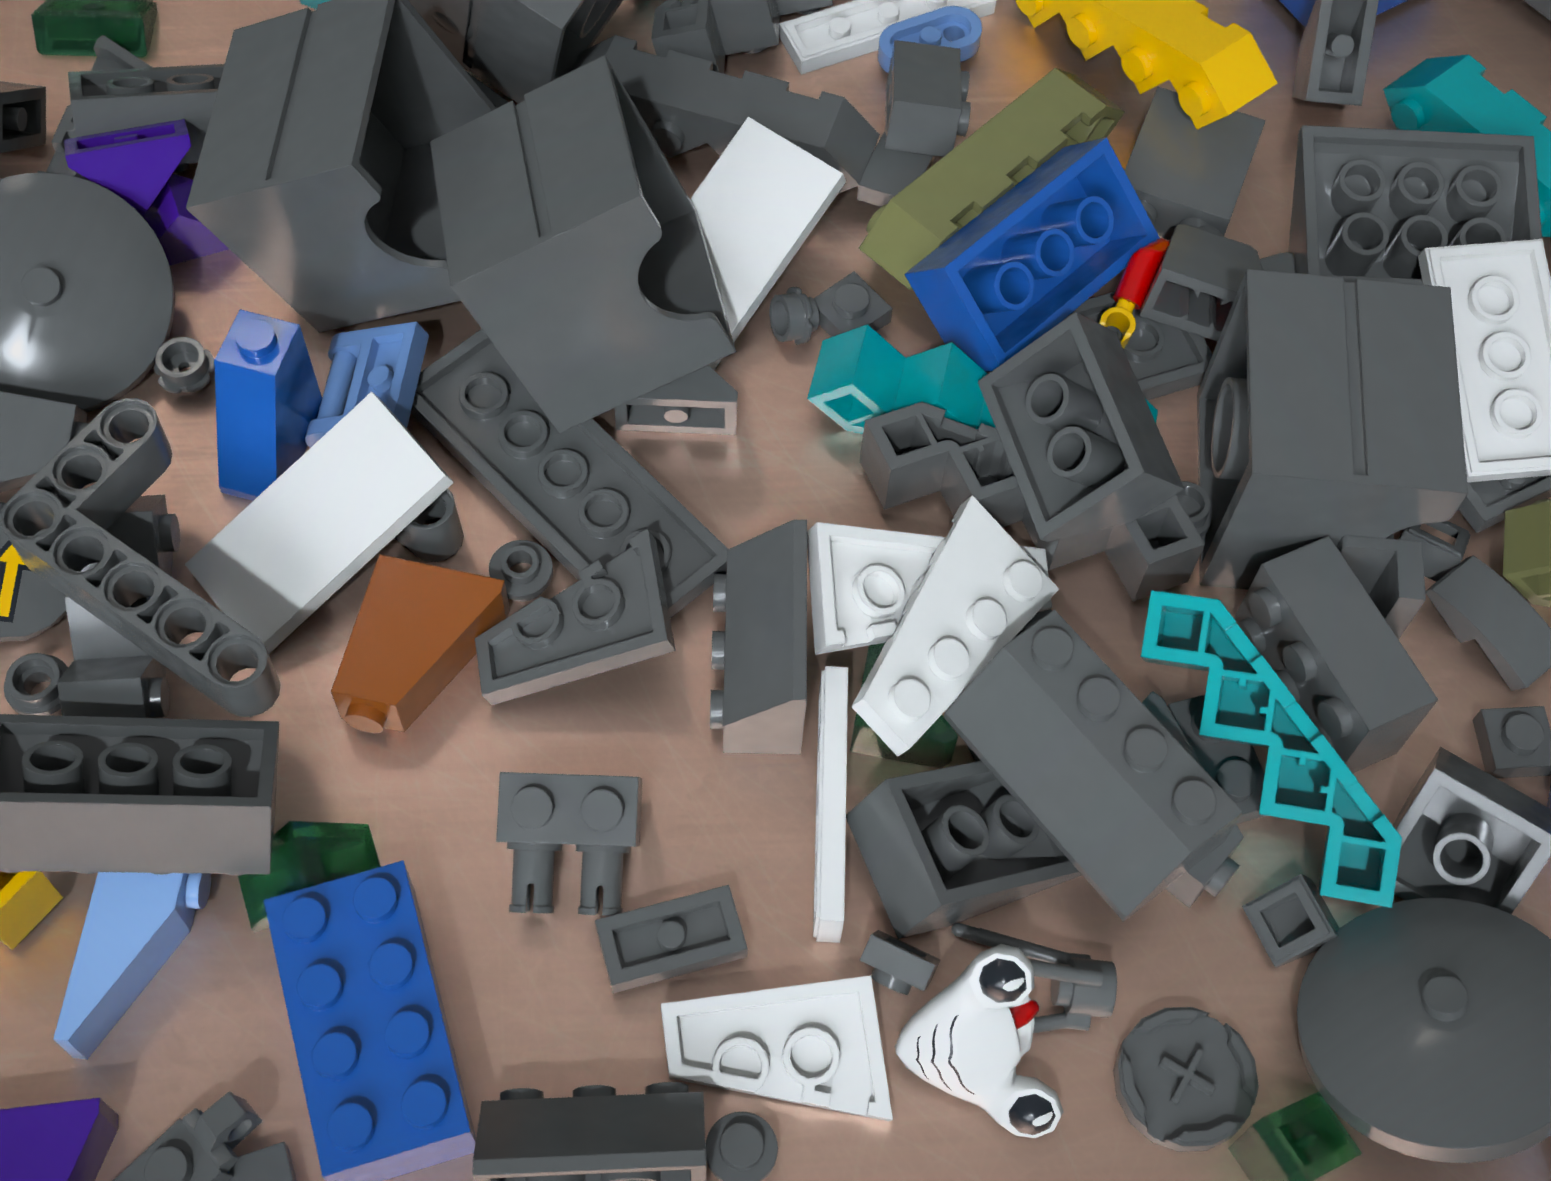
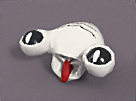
M1000 944L980 952L955 981L919 1009L902 1028L895 1045L897 1056L907 1069L944 1092L979 1106L998 1124L1015 1136L1037 1138L1054 1131L1064 1112L1055 1090L1037 1078L1016 1075V1065L1020 1062L1021 1057L1030 1050L1034 1031V1017L1039 1012L1037 1001L1028 996L1035 988L1033 966L1019 948Z

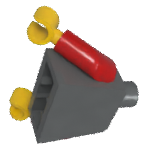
M1179 224L1176 226L1170 240L1157 239L1134 252L1113 296V299L1117 301L1116 306L1106 310L1098 323L1105 327H1116L1121 331L1123 338L1120 343L1123 349L1135 331L1136 322L1132 315L1134 309H1140L1139 316L1218 341L1246 269L1263 270L1258 252L1250 245L1223 237L1220 230L1214 226L1204 225L1195 228L1186 224Z

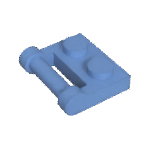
M417 321L342 332L332 337L328 350V357L332 363L317 419L309 422L305 442L310 448L370 392L378 396L407 428L429 338L428 333Z

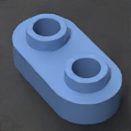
M946 6L894 23L885 28L880 35L878 62L882 69L888 73L894 40L960 48V61L968 60L979 49L982 34L981 20L974 12L967 8Z

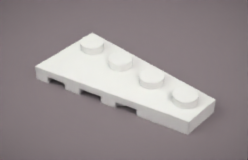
M973 495L959 506L951 521L953 525L945 540L938 545L928 564L930 568L920 587L912 593L902 612L904 616L894 635L886 641L851 706L897 756L910 749L971 684L1002 647L1008 644L1059 590L1053 581Z

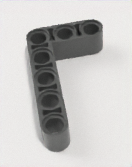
M124 398L114 401L104 408L9 499L2 509L0 518L2 529L23 563L31 571L225 710L239 717H253L262 714L274 705L279 697L281 686L264 643L256 635L106 531L166 471L171 464L173 454L156 411L148 402L138 398ZM94 483V484H93L92 486H90V487L83 488V487H85V486L88 485V484ZM49 528L48 530H46V531L43 532L42 534H39V535L34 536V535H35L36 533H38L40 530ZM100 562L94 568L82 572L89 564ZM151 597L149 601L141 606L130 607L138 599ZM203 632L196 641L188 644H179L187 635ZM246 668L256 669L247 679L230 681L232 676L240 670Z

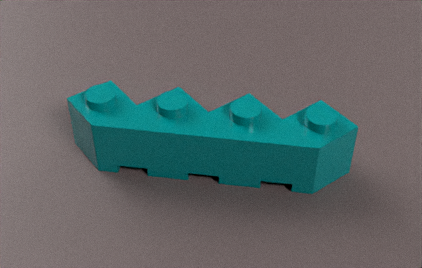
M1470 55L1427 58L1383 89L1392 120L1397 130L1534 136L1542 237H1551V131L1543 126L1547 118L1543 113L1513 89L1505 94L1483 77L1486 68Z
M868 324L823 340L807 399L846 431L863 434L865 420L920 402L946 410L945 418L975 429H979L981 423L996 428L978 384V381L985 377L987 373L953 342L904 357ZM1146 400L1156 422L1158 410Z
M1151 590L1141 658L1148 663L1209 672L1199 733L1201 737L1269 748L1259 814L1328 826L1318 889L1319 895L1392 908L1402 837L1390 821L1380 811L1357 781V778L1314 725L1220 600Z

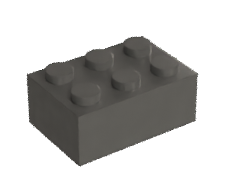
M1327 536L1261 564L1234 617L1239 627L1265 658L1352 773L1397 754L1438 701V698L1331 538Z

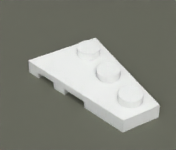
M871 975L661 1003L670 1079L885 1121L893 1120Z

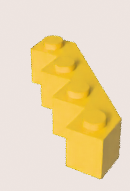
M1015 0L1019 9L1027 15L1034 28L1060 13L1067 25V32L1071 41L1080 49L1085 60L1114 45L1121 58L1125 74L1134 82L1140 94L1170 80L1178 94L1181 108L1190 116L1196 129L1230 115L1278 84L1251 32L1234 22L1227 27H1223L1208 18V7L1195 0Z

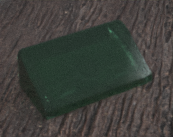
M46 0L31 14L37 51L42 55L97 56L93 47L97 39L104 35L136 57H144L148 54L151 46L157 15V4L153 0Z

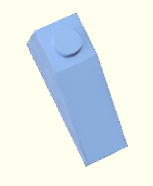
M98 872L53 1038L71 1057L88 1060L190 933L196 909H203L207 904L211 888V873H170L158 875L152 873Z

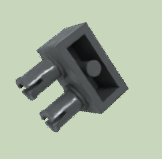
M500 772L496 842H507V849H514L512 895L509 912L527 913V911H530L531 884H533V913H554L552 902L555 851H562V844L576 845L575 851L582 852L581 893L578 914H598L599 886L603 887L602 915L612 916L623 913V908H621L623 853H630L631 847L640 846L642 778L631 776Z

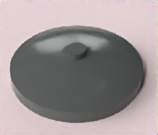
M47 172L24 173L0 179V391L75 404L86 413L111 404L129 393L149 374L155 365L158 349L168 341L175 315V289L171 268L163 247L146 220L130 204L112 191L94 182L66 174Z
M1420 898L1393 903L1392 908L1381 906L1370 910L1337 930L1338 937L1325 942L1321 946L1306 970L1299 991L1297 1005L1299 1044L1307 1072L1316 1089L1326 1103L1351 1127L1369 1139L1394 1151L1420 1159L1446 1163H1474L1508 1157L1529 1149L1551 1135V939L1520 918L1484 904L1460 899Z

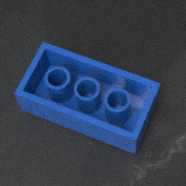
M1107 137L1063 147L904 275L944 344L953 342L985 372H992L1063 321L1126 268L1134 252L1160 239L1111 144Z
M404 860L265 899L266 914L324 1180L385 1181L474 1153L476 1135L415 890Z

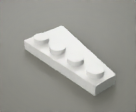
M816 522L807 531L815 655L886 643L894 635L904 616L902 612L912 593L920 587L930 568L928 564L933 554L946 537ZM1020 546L1049 577L1046 550L1043 548ZM1051 599L1038 612L1051 609Z

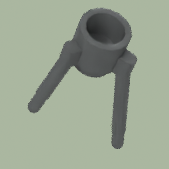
M962 923L952 925L951 931L955 936L989 947L1003 944L1019 948L1031 961L1034 976L1051 979L1052 1004L1064 1006V1013L1034 1017L1033 1034L1059 1029L1089 1031L1091 1016L1109 1018L1112 1015L1117 993V973L1115 964L1112 961L1092 960L1090 955L1066 953Z

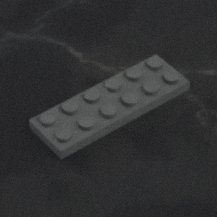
M482 329L420 372L411 414L578 581L581 580L578 572L597 560L604 565L632 547L628 540L647 528L656 539L670 618L714 584V574L727 573L728 548L595 420L589 419L559 433Z

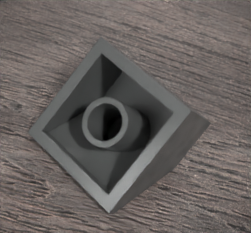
M1442 747L1439 748L1393 824V827L1402 837L1394 894L1403 900L1420 898L1460 899L1484 904L1512 914L1551 857V809Z

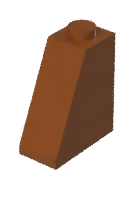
M379 554L331 689V694L341 719L345 720L353 728L368 733H380L384 728L405 732L477 654L475 638L508 618L510 607L505 580Z

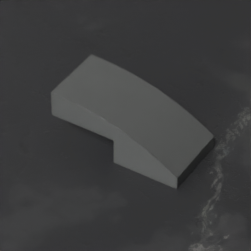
M884 131L858 185L857 200L880 207L888 204L890 199L932 167L938 156L884 149Z
M1474 555L1465 558L1459 565L1425 591L1459 642L1462 643L1475 639L1511 691L1529 687L1551 668V628L1506 580Z

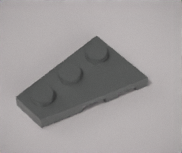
M648 528L628 540L632 547L611 561L602 565L597 560L578 572L581 580L553 598H537L475 638L481 693L491 705L676 651L657 543Z

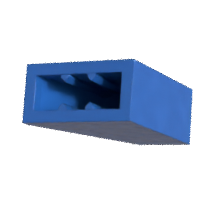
M240 309L214 360L218 479L221 493L254 501L305 453L308 447L305 442L308 425L311 420L317 419L322 396L300 324Z

